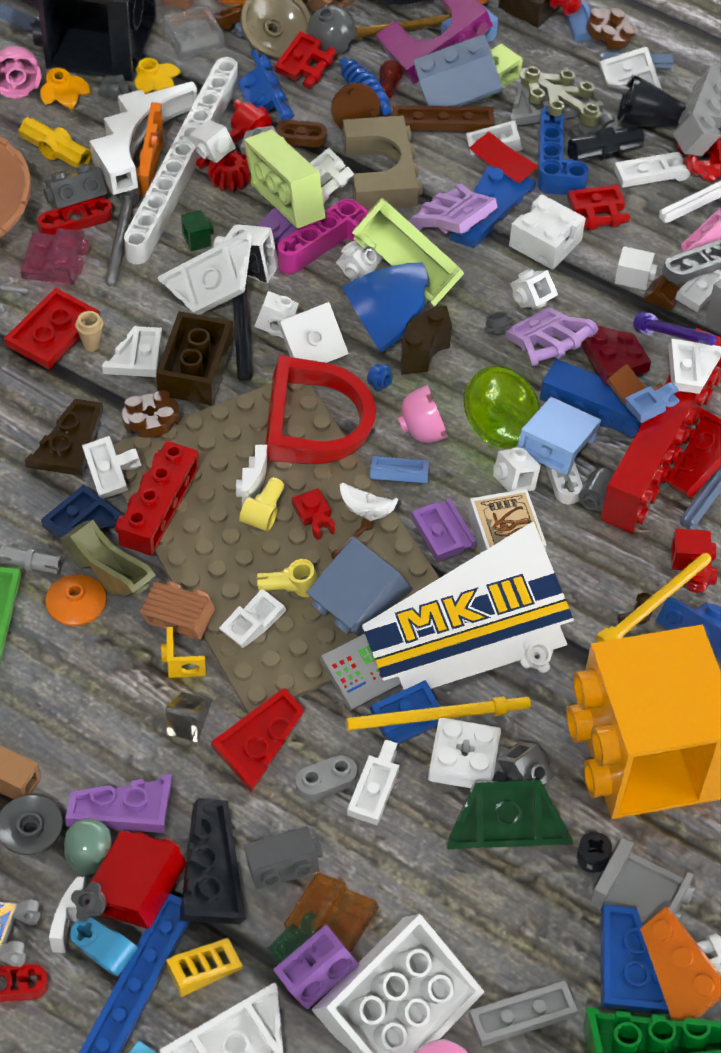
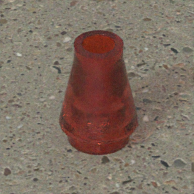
M393 60L385 61L379 68V83L389 99L393 97V93L403 76L402 66Z

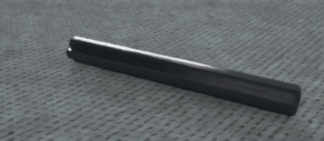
M246 282L245 292L233 298L237 378L240 381H249L252 378Z

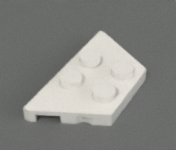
M245 231L158 276V280L168 287L178 299L184 302L193 313L201 315L245 292L252 236Z
M274 982L159 1049V1053H283L277 985Z

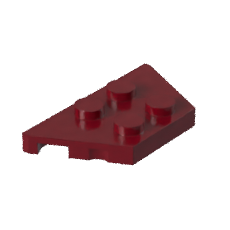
M597 325V333L581 342L582 348L604 385H609L606 380L626 364L635 374H642L650 370L651 360L633 333Z

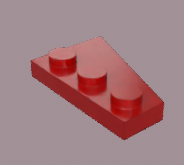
M702 409L699 415L700 421L696 429H692L688 437L690 441L685 451L680 452L667 478L671 488L690 499L721 467V418Z
M284 687L215 738L211 743V747L252 793L302 718L305 710Z

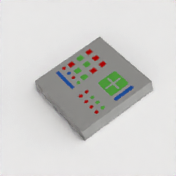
M365 634L320 657L322 665L350 712L401 686L399 677L385 681L382 680Z

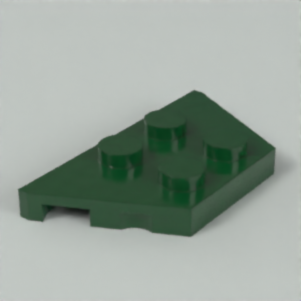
M540 779L474 781L446 842L447 849L572 845L573 839Z

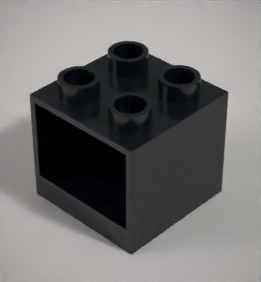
M28 0L30 7L39 8V16L36 18L33 28L34 46L43 47L46 69L62 68L68 72L98 77L123 75L124 81L133 82L136 68L142 58L157 18L156 0Z

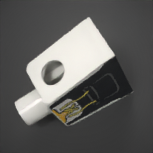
M237 224L232 227L226 237H216L214 247L245 231L251 234L252 242L247 277L268 283L278 269V257L271 228Z

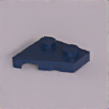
M82 485L43 517L41 523L43 528L60 540L62 536L84 521L94 520L101 531L116 527L118 518L123 514L85 485Z

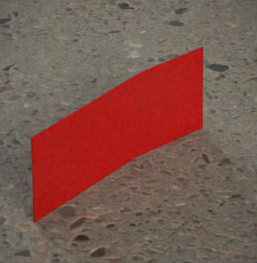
M489 131L469 147L471 151L494 168L501 169L505 175L518 183L539 167L508 147Z

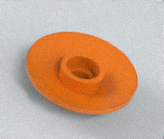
M72 574L60 578L51 585L46 594V608L49 615L55 621L67 626H82L94 621L102 614L106 606V593L101 583L87 575Z

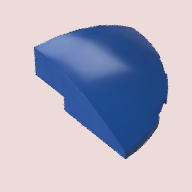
M423 262L389 266L373 271L347 283L342 288L378 350L382 353L404 335L406 324L410 319L420 315L426 303L424 297L425 287L430 285L428 272Z

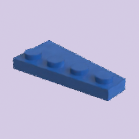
M488 165L473 193L496 198L498 208L492 211L487 218L480 220L470 227L465 233L459 234L451 231L450 241L475 248L494 229V225L508 215V211L514 205L518 206L523 201V197L535 189L536 180L526 177L518 183L505 175L501 169Z

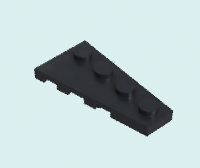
M198 798L192 808L179 921L240 925L246 917L228 801Z

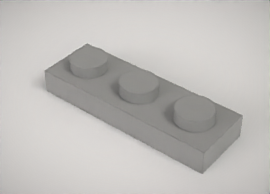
M562 981L469 1010L468 1016L479 1045L482 1047L577 1017L578 1009L566 981Z

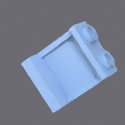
M550 397L522 428L517 447L524 448L537 462L568 475L572 470L576 455L587 442L592 444L596 440L601 419Z

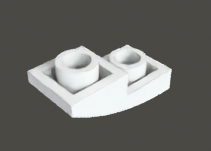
M255 445V457L249 456V468H243L242 479H236V497H242V506L248 497L254 499L262 488L267 470V445Z

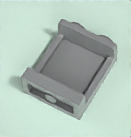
M622 837L594 888L590 904L599 909L603 905L637 908L643 926L665 907L670 908L680 921L682 914L678 910L681 904L688 906L696 889L691 886L694 874L687 872L685 878H682L632 853L634 843Z

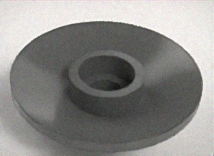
M25 795L18 797L5 805L0 812V842L13 853L35 855L44 852L55 844L61 834L63 827L61 812L55 803L43 796ZM30 827L36 828L34 832H25Z

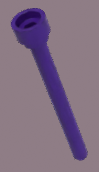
M640 312L633 321L634 329L641 334L650 335L655 331L713 346L717 342V338L713 334L658 321L652 313Z

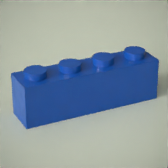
M556 359L542 381L540 400L546 402L550 397H553L601 419L600 425L607 426L630 437H635L642 425L633 413L628 411L609 385H604L600 376Z

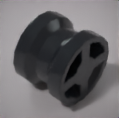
M589 832L581 838L576 858L583 870L590 873H598L607 867L612 851V844L609 838L599 832ZM590 848H597L596 851H594V850L590 851L589 849H590Z

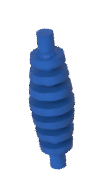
M346 57L341 58L339 65L342 67L341 74L346 83H363L370 86L378 95L380 112L383 115H388L391 112V107L388 105L389 98L377 78L357 61L348 60Z

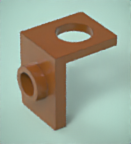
M628 364L621 367L606 380L625 407L626 397L645 389ZM662 383L654 386L653 390L660 389L663 386Z

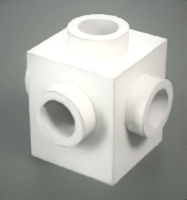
M352 241L341 250L343 254L336 263L344 274L353 281L363 275L376 271V267L383 257L370 246L364 249L356 241Z
M533 269L525 270L518 274L519 279L510 283L513 289V297L520 308L531 307L532 310L539 309L547 305L548 300L558 295L548 270L535 272Z
M268 291L254 327L264 330L270 335L283 338L277 322L296 315L299 303L292 301L289 297L280 296Z
M514 447L509 450L498 451L496 464L493 468V476L508 492L522 489L533 491L536 488L541 465L524 448Z

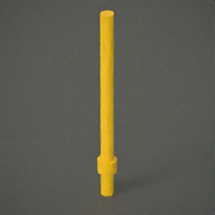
M505 696L492 697L490 701L350 717L346 718V728L349 731L439 720V718L449 719L491 713L493 716L507 715L508 711L530 709L531 701L529 697L506 699Z

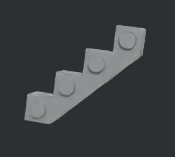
M711 65L693 85V92L685 104L686 109L681 114L678 122L679 126L674 131L673 135L684 154L702 156L721 136L718 128L721 126V66Z

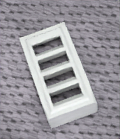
M515 120L466 133L469 147L489 131L516 152L523 150Z

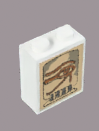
M527 489L470 498L468 517L480 553L531 522H534L546 551L547 544Z

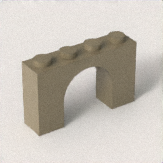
M404 115L343 120L342 139L345 156L376 154L388 157L396 163L393 168L386 171L354 174L352 181L353 200L367 210H371L381 197L393 208L416 207L418 196L422 195V182L416 178L419 174L417 161L413 162L415 149L413 143L409 144V141H411L410 126L405 125Z

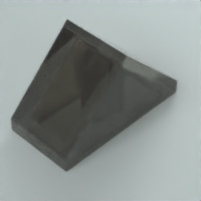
M185 692L179 694L166 707L168 735L198 742L211 707L212 699Z

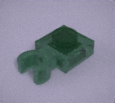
M315 912L308 913L302 918L300 929L295 924L289 925L267 949L281 963L325 925L314 931L311 927V922L317 917V914Z

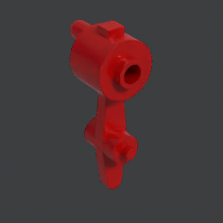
M234 101L233 107L236 111L231 118V128L233 130L229 132L234 145L244 138L246 131L258 127L271 126V118L265 108L262 106L257 108L250 102ZM200 157L196 161V166L203 170L209 166L210 160Z

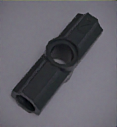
M638 125L614 130L613 127H607L594 132L592 135L570 139L567 152L569 158L576 161L597 157L599 160H606L617 156L621 152L642 148L645 135Z

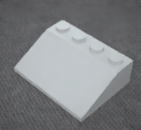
M421 914L404 917L358 962L360 965L335 985L311 1010L330 1033L351 1053H415L428 1042L439 1040L484 993V990Z

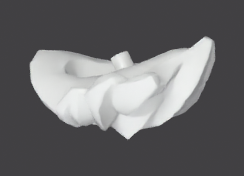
M345 483L340 484V492L346 507L357 516H364L369 521L386 517L394 510L398 501L396 497L393 500L377 497Z

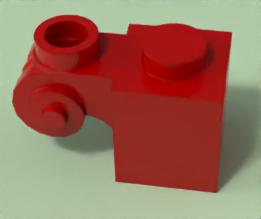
M675 528L671 543V570H683L703 553H708L711 556V561H715L716 543H711V531ZM710 562L685 584V587L693 593H701L709 585H716L717 567H711Z

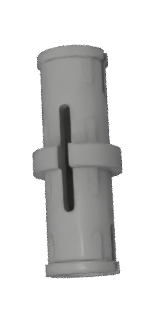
M3 545L0 550V556H3V558H0V564L23 567L28 572H32L33 569L59 575L62 564L59 563L63 561L62 556L40 553L35 548L25 550Z

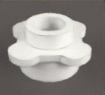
M532 639L527 640L523 645L525 649L524 657L520 660L522 667L525 669L531 667L538 669L540 673H546L550 669L548 662L553 654V648L551 645L543 642H535ZM534 654H538L539 659H536Z

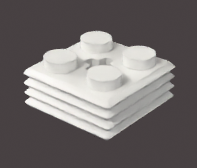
M439 718L428 780L471 788L474 781H492L501 728ZM466 752L468 756H463L461 753Z

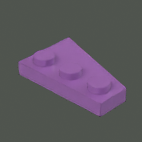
M172 774L161 775V780L145 783L143 779L131 781V785L118 788L107 785L71 792L66 813V826H71L78 820L90 818L104 823L108 829L164 833Z

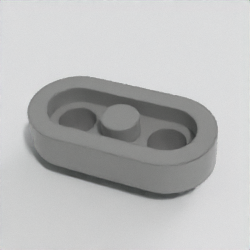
M338 755L305 767L296 776V791L303 799L314 801L350 788L357 779V765L350 757ZM343 767L346 768V770L340 772L337 771L336 768ZM315 778L317 781L314 783H310L307 781V779Z

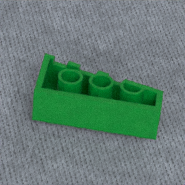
M586 1007L583 1031L588 1053H721L720 1021L685 1018L684 1021L668 1020L664 1015L652 1014L651 1018L630 1016L631 1012L616 1011V1014L600 1013L597 1008Z

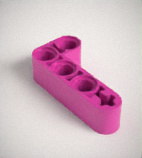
M352 199L339 201L325 211V219L300 227L278 243L279 270L287 274L296 273L345 239H349L351 242L355 241L353 238L356 235L352 231L369 211Z

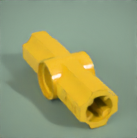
M26 117L18 129L19 137L37 146L41 154L48 160L52 161L58 158L76 168L79 165L89 163L92 159L91 150L73 141L70 134L61 127H56L53 130L34 118Z

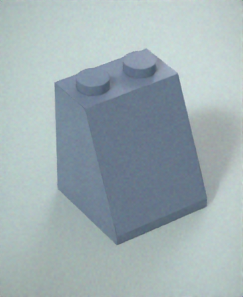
M353 536L306 593L314 600L311 606L323 616L328 612L336 618L333 624L345 634L351 630L357 636H360L364 633L362 627L364 623L396 605L413 588L397 570Z

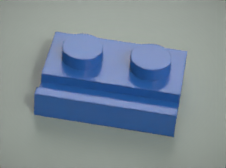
M424 680L371 705L369 710L372 715L440 706L427 681ZM438 720L382 726L379 729L387 740L399 745L437 727Z

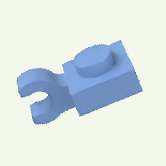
M672 382L665 384L656 391L649 386L626 397V407L643 423L665 412L666 406L672 407L679 403V399L674 395L679 389Z

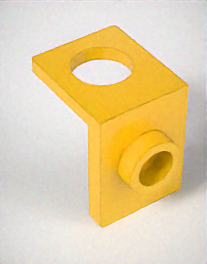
M173 626L166 627L167 644H161L162 662H168L169 678L206 676L205 656L174 657ZM185 664L198 665L196 669L192 670L182 668Z

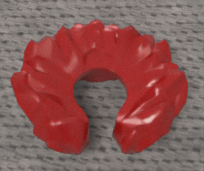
M721 137L706 151L710 156L709 160H697L696 155L687 154L683 161L690 174L700 176L712 183L716 181V178L719 179L721 177ZM676 141L675 144L677 146V150L680 151L681 154L686 155L683 153L680 145Z

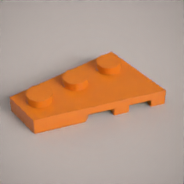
M151 102L143 149L140 151V166L136 167L137 183L142 195H146L154 180L164 143L162 104Z
M665 907L640 929L672 1020L698 1019L721 999V974L672 910Z

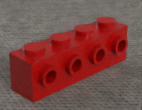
M166 440L161 450L155 452L149 472L145 471L142 475L138 492L131 495L125 515H121L117 520L115 531L118 533L120 546L150 556L154 554L199 470L198 450Z

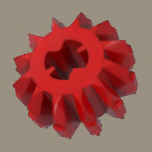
M236 150L235 152L228 153L217 163L210 160L208 177L213 187H220L222 192L230 189L233 193L236 188L243 190L244 185L249 184L251 179L247 155H240L239 151Z

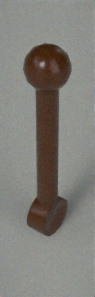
M366 518L362 519L361 527L339 550L332 552V559L334 560L353 536L357 539L365 530H371L373 521H369Z

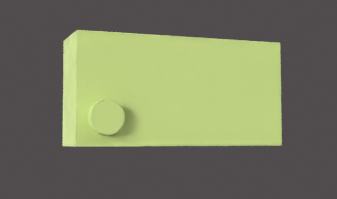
M272 129L244 139L248 168L251 173V185L297 229L325 219L320 173L313 165Z

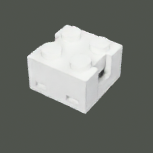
M541 194L532 203L531 212L525 215L521 214L512 223L509 246L554 270L582 240L585 217Z

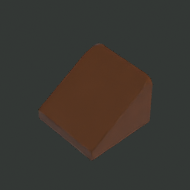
M661 275L651 282L643 296V300L671 311L677 303L675 298L680 289L674 283L669 282L664 275Z

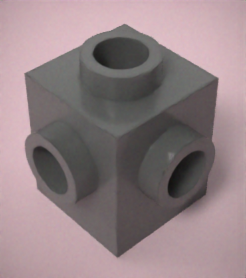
M519 741L497 759L504 773L508 775L507 780L540 779L545 787V783L554 777L549 767L550 761L546 754L541 751L538 744Z

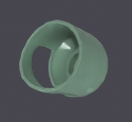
M90 818L78 820L72 824L67 830L64 840L66 863L73 871L79 874H96L112 847L111 833L106 825L97 819Z

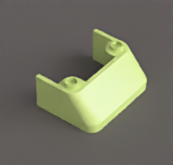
M382 197L352 231L356 235L353 239L364 249L370 246L392 266L423 262L428 272L430 285L425 287L424 291L426 303L430 300L431 304L436 306L464 274L456 263Z

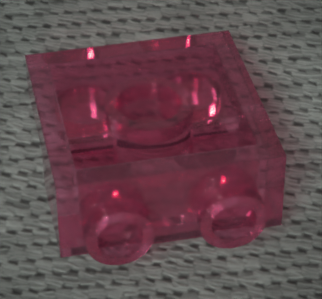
M58 228L56 235L32 233L20 271L21 279L74 285L77 274H82V257L87 255L89 249V240L85 239L84 231Z

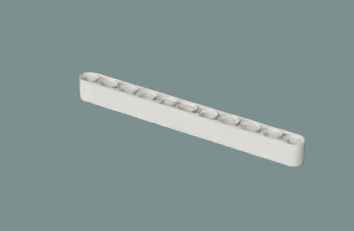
M223 57L215 62L125 233L126 259L132 264H143L150 258L196 168V161L201 157L197 153L189 134L207 120L219 123L237 88L238 66L233 58Z

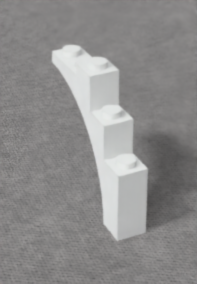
M193 81L149 94H144L141 89L118 96L120 114L104 118L106 136L89 141L93 164L101 169L103 179L113 195L138 188L133 158L137 148L145 138L151 102L162 104L163 123L175 116L190 111L197 98V89Z

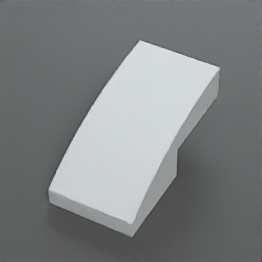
M261 589L244 609L239 606L219 629L243 648L271 627L285 613L286 608L273 596Z
M77 877L69 886L54 915L49 935L51 949L54 953H66L69 923L78 921L76 918V905L71 901V896L75 890L81 891L86 888L84 877Z

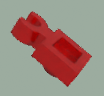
M319 488L292 497V506L303 526L312 523V534L317 540L321 539L320 528L322 527L327 528L331 535L335 533V523L330 518L331 509Z

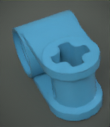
M90 917L86 922L78 920L71 929L70 937L73 943L81 948L88 957L116 977L119 976L138 949L126 937L114 930H110Z

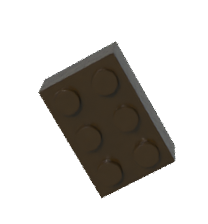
M179 311L156 372L157 391H168L171 398L213 405L233 346V321Z

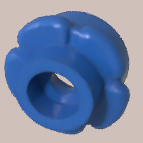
M373 365L368 372V384L374 386L376 391L387 388L393 378L391 368L388 365Z

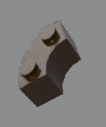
M447 305L433 307L417 316L406 328L401 346V375L428 372L429 361L432 356L440 350L450 348L452 324Z

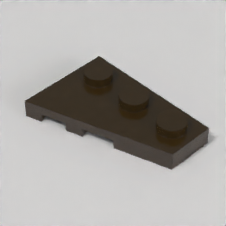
M74 399L56 421V427L48 436L45 435L39 442V448L34 454L30 453L25 459L26 468L83 476L87 459L82 445L94 441L103 413V403Z

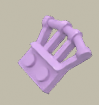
M460 183L455 186V189L444 194L438 193L433 197V201L422 204L420 211L417 215H413L409 222L419 231L423 227H439L443 233L453 231L462 234L480 220L487 218L498 206L496 198L473 193Z
M549 307L511 326L510 329L505 330L507 340L520 346L522 352H527L531 366L539 364L538 361L552 357L560 358L565 355V351L581 347V342L587 337L594 336L598 331V327L590 319L568 317ZM556 336V337H558L559 339H561L562 341H559V340H557V339H555V338H553V337ZM538 345L545 347L536 351L534 349Z

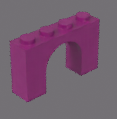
M439 0L441 6L452 17L449 28L435 39L428 41L413 39L396 20L376 34V37L383 51L414 85L419 81L414 59L482 35L493 26L487 10L478 0Z

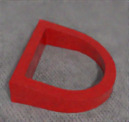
M279 355L273 372L266 429L267 461L324 464L341 460L353 454L365 443L375 422L376 406L370 390L356 375L337 365ZM287 383L319 385L340 391L355 404L359 413V426L349 435L332 441H317L282 435Z

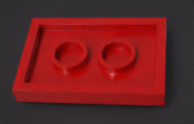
M55 287L4 338L5 346L50 369L80 338L75 326L79 315L85 311H94L100 316L99 310Z

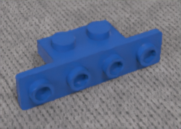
M255 49L252 50L251 54L257 67L237 81L246 102L252 103L257 108L262 106L267 111L276 107L283 121L293 120L292 117L295 114L291 107L284 102L287 100L285 93L277 86L280 83L279 79L269 69L272 67L270 60L265 54L260 55Z
M668 597L656 619L657 623L669 630L703 624L714 655L721 660V607L705 602L697 610H694L674 597Z

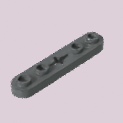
M721 239L667 258L662 268V274L669 282L681 283L721 269Z

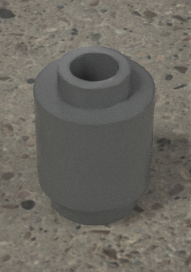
M598 468L596 471L591 472L579 492V500L585 508L596 511L603 509L607 486L614 475L612 471L606 468Z

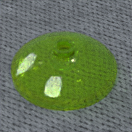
M490 366L478 371L470 378L464 391V410L471 427L483 440L500 448L517 447L522 428L540 409L536 393L528 381L516 371L503 366Z

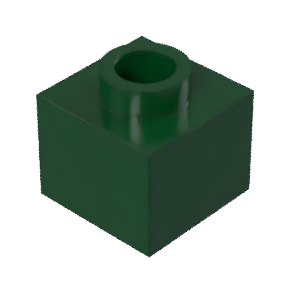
M202 210L181 215L182 234L190 251L210 247L211 235L214 234L211 220L205 218Z

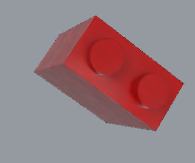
M121 830L91 881L100 884V891L106 897V908L100 916L150 929L186 866V861L180 852L179 846L169 839H162L161 841L150 838L142 832H135L134 834Z

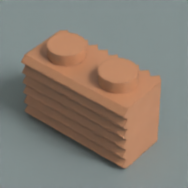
M167 581L166 584L154 582L140 613L150 626L153 625L165 630L166 627L173 626V632L176 634L185 635L200 641L216 608L207 593L198 589H194L193 592L185 591L179 584Z

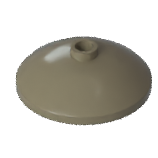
M246 0L241 10L240 25L245 39L257 52L262 55L265 54L270 58L280 59L300 31L307 34L308 21L311 16L301 0ZM268 27L273 28L275 33L269 31Z

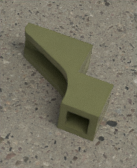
M94 520L80 523L60 538L78 567L90 566L110 596L122 595L125 597L131 593L138 595L150 586L148 581L156 576L147 564L112 544Z

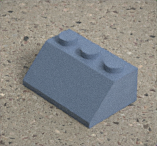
M485 34L413 60L428 106H462L503 91L494 57Z

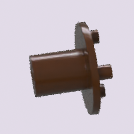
M350 83L343 86L335 94L331 102L333 121L341 130H343V120L373 118L378 117L380 114L378 95L370 86L363 83Z

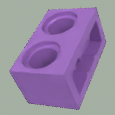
M325 925L273 970L289 992L307 1010L360 964L332 930Z

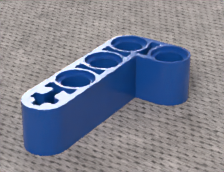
M546 106L541 111L538 131V189L546 194L568 195V191L586 189L589 173L586 163L576 160H563L564 113L561 116H552L548 113L549 106Z

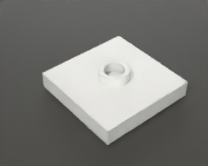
M329 302L277 322L290 357L328 363L349 354Z

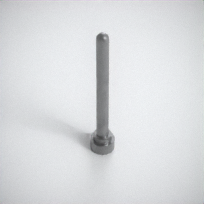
M139 186L136 189L118 194L122 205L105 280L109 287L114 286L117 281L124 247V236L128 228L132 206L139 200L141 191Z

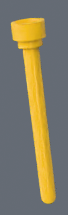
M708 553L701 554L617 626L603 628L595 635L597 642L623 638L627 632L711 562V556Z

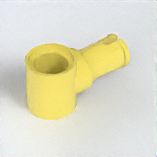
M270 478L261 494L256 495L254 499L248 497L240 512V522L266 532L270 531L277 516L276 502L284 491V483L278 478Z
M298 559L292 562L288 568H284V571L258 573L257 583L259 591L261 589L266 592L273 590L295 591L301 597H310L306 592L316 582L318 576L311 561ZM308 576L306 579L300 580L302 577Z

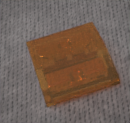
M317 872L283 925L287 930L304 941L310 939L322 927L327 925L351 953L379 907L376 900L348 890L345 882Z

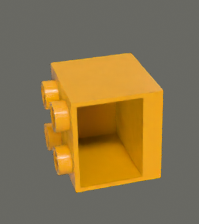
M703 624L591 643L586 669L574 672L573 676L574 692L578 704L568 705L566 709L567 725L572 741L574 743L586 741L592 758L585 760L583 767L585 783L590 797L598 798L604 796L611 820L720 800L721 671Z

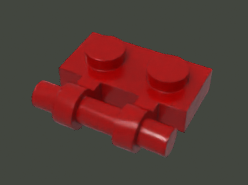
M300 31L274 65L275 72L295 82L302 75L306 77L302 83L303 86L311 89L314 84L320 81L322 78L321 74L325 68H329L333 63L336 51L332 47H328L325 52L320 50L322 47L321 40ZM312 59L317 61L314 68L309 66Z
M618 184L568 191L567 199L571 210L585 216L584 229L587 228L588 231L597 230L600 226L608 225L613 228L619 227L623 223H629V213L618 212L625 208V200ZM607 212V215L596 216V214Z

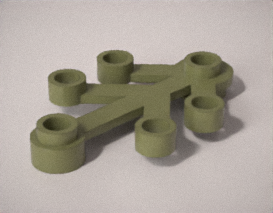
M533 66L520 71L519 78L521 84L529 89L528 100L531 103L541 104L543 102L545 92L542 89L547 92L549 102L548 113L550 115L561 116L565 106L564 103L580 112L579 121L586 126H596L601 115L599 106L594 103L584 104L571 96L592 97L595 89L592 83L581 82L579 87L570 86L574 82L575 73L567 69L562 70L560 75L542 73L540 69ZM552 83H561L563 85H555Z

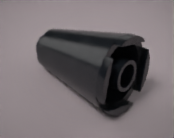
M632 75L626 87H630V90L628 89L626 95H622L617 114L618 124L676 129L679 126L678 122L681 114L686 109V103L643 78Z

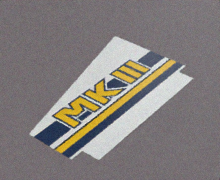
M531 522L364 623L362 627L383 681L399 677L403 690L426 680L430 689L521 660L525 653L523 645L529 639L549 644L553 650L566 646L567 642L560 625L572 622L574 619L534 522Z

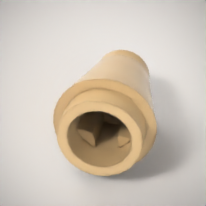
M85 311L79 315L75 326L84 348L87 351H96L100 347L103 320L96 312Z

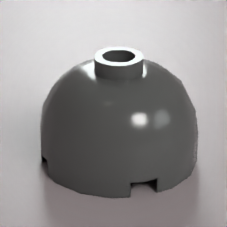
M328 5L312 14L308 21L307 34L321 40L322 47L320 50L325 52L328 47H332L335 49L336 54L350 47L348 43L352 39L355 41L357 38V27L348 11L340 6Z

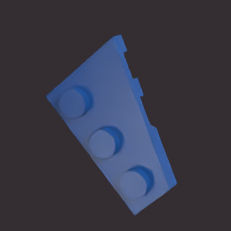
M603 905L601 908V1007L668 1014L669 1009L640 929L643 925L637 908Z

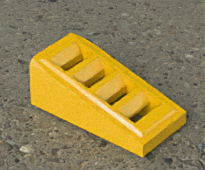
M229 938L166 959L167 970L181 997L243 969V965ZM224 951L230 963L224 965L218 953ZM212 956L217 968L211 969L206 959ZM200 962L205 972L198 973L194 964ZM188 967L192 976L186 978L183 969Z

